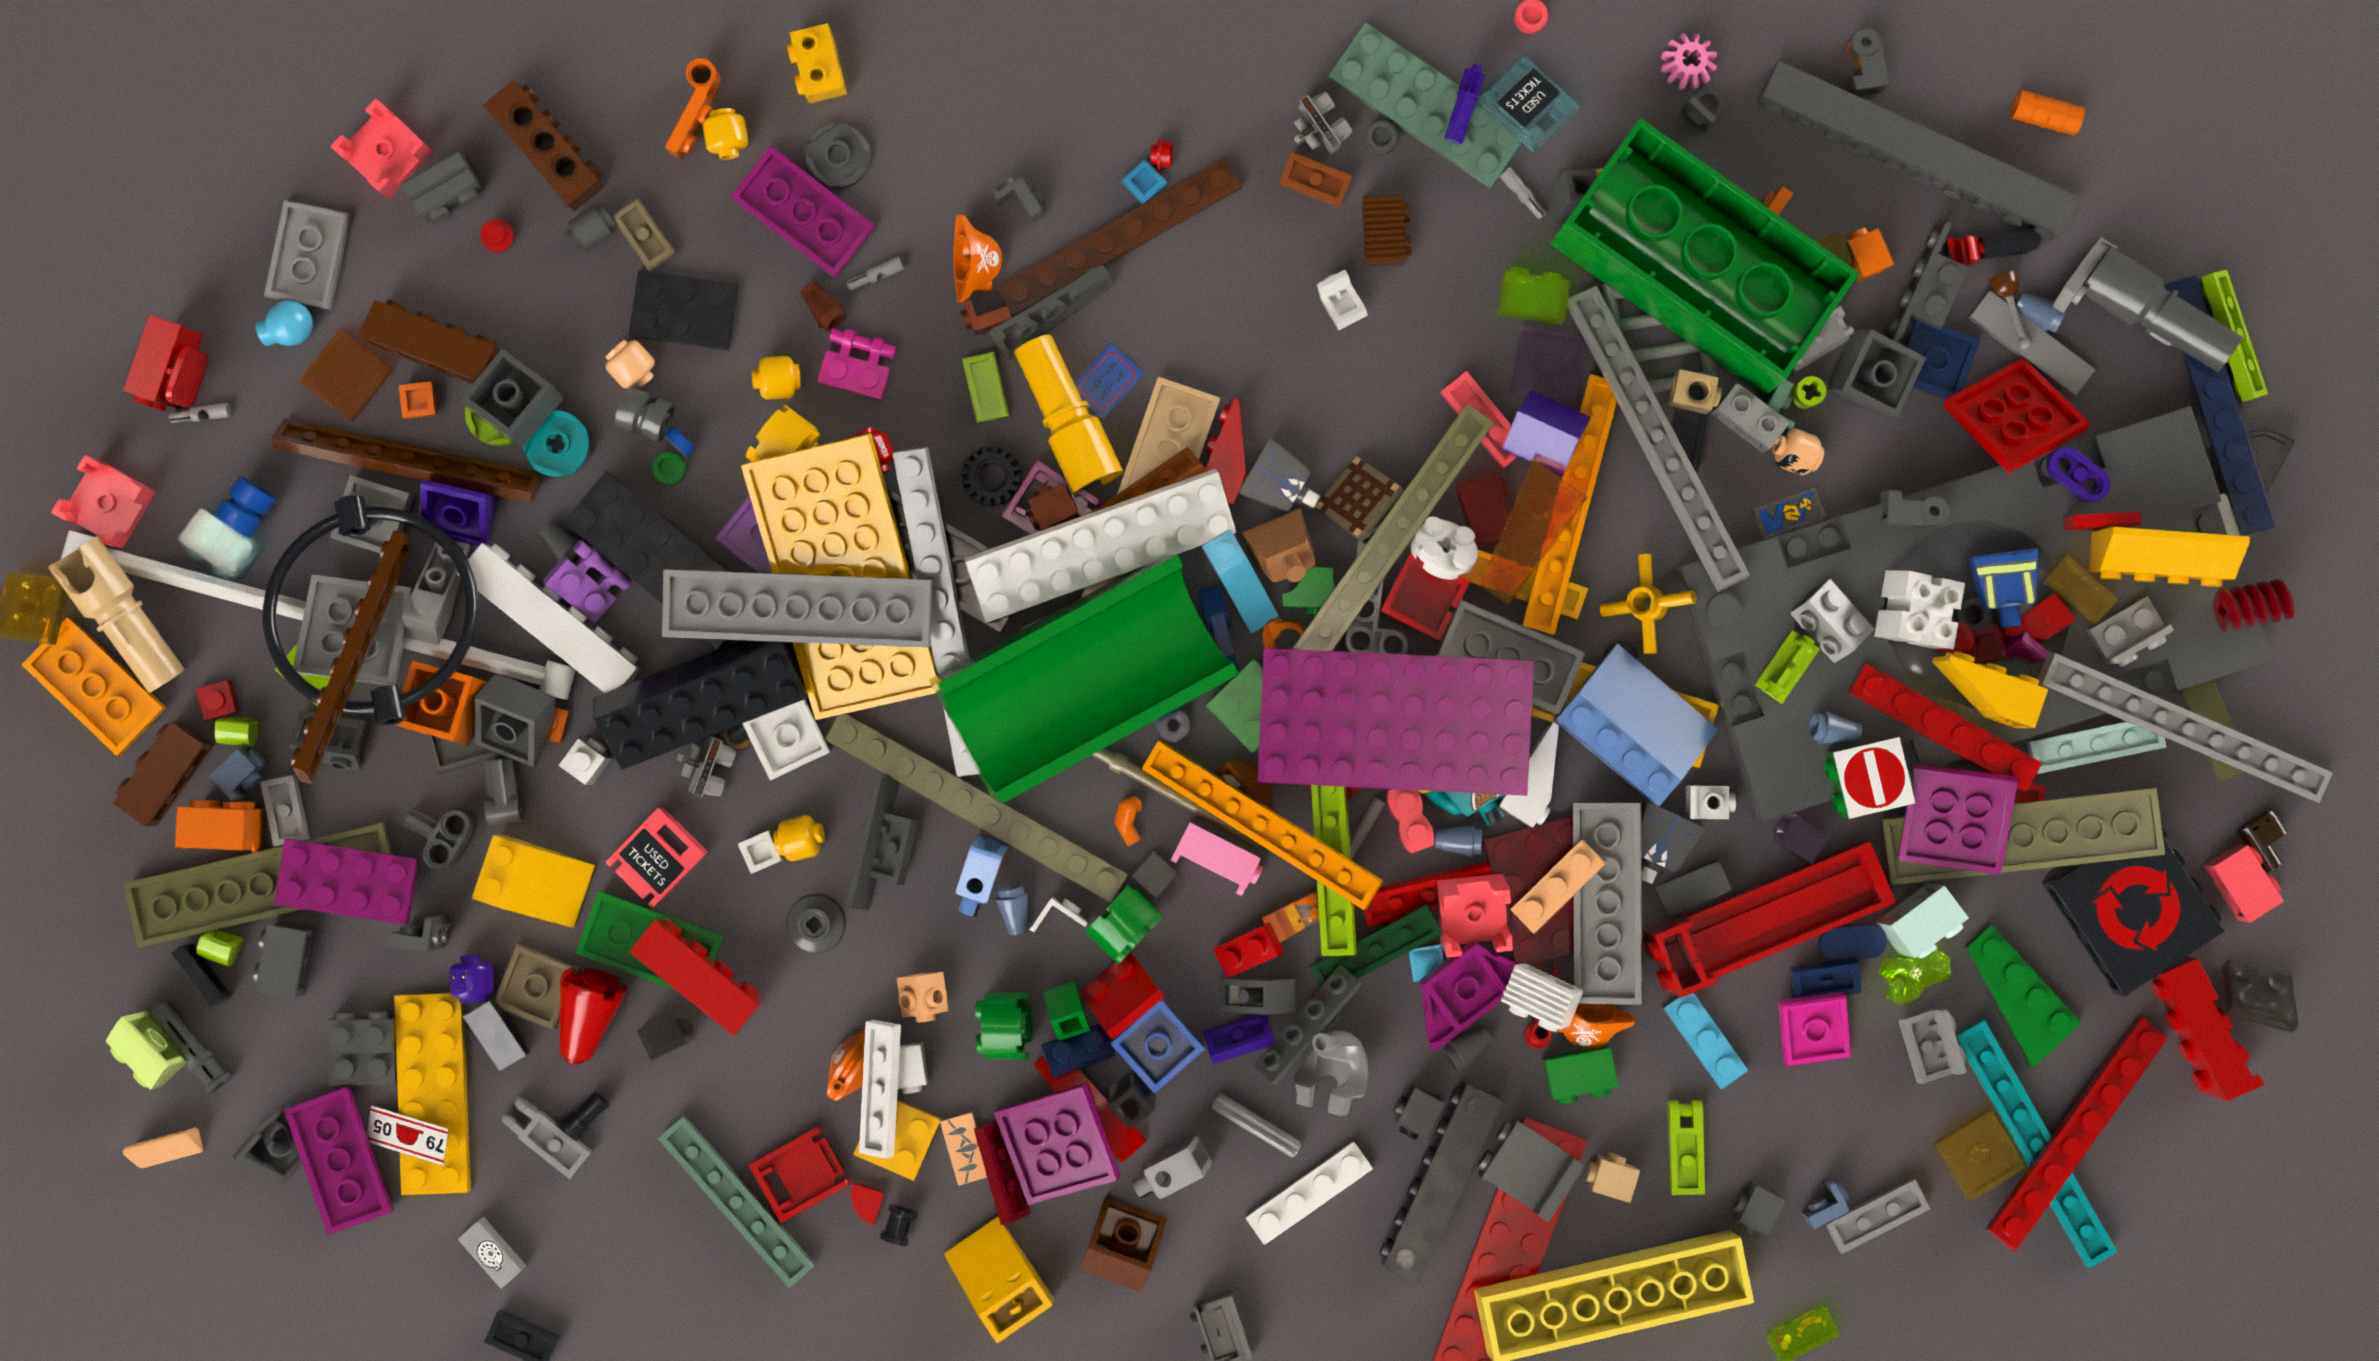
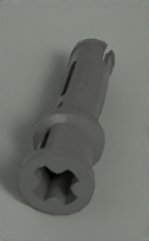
M169 1002L159 1005L150 1013V1016L155 1019L170 1041L188 1061L186 1065L188 1067L187 1070L190 1073H195L206 1087L204 1091L207 1095L216 1092L232 1079L231 1073H225L214 1059L215 1053L202 1047L189 1028L171 1008Z

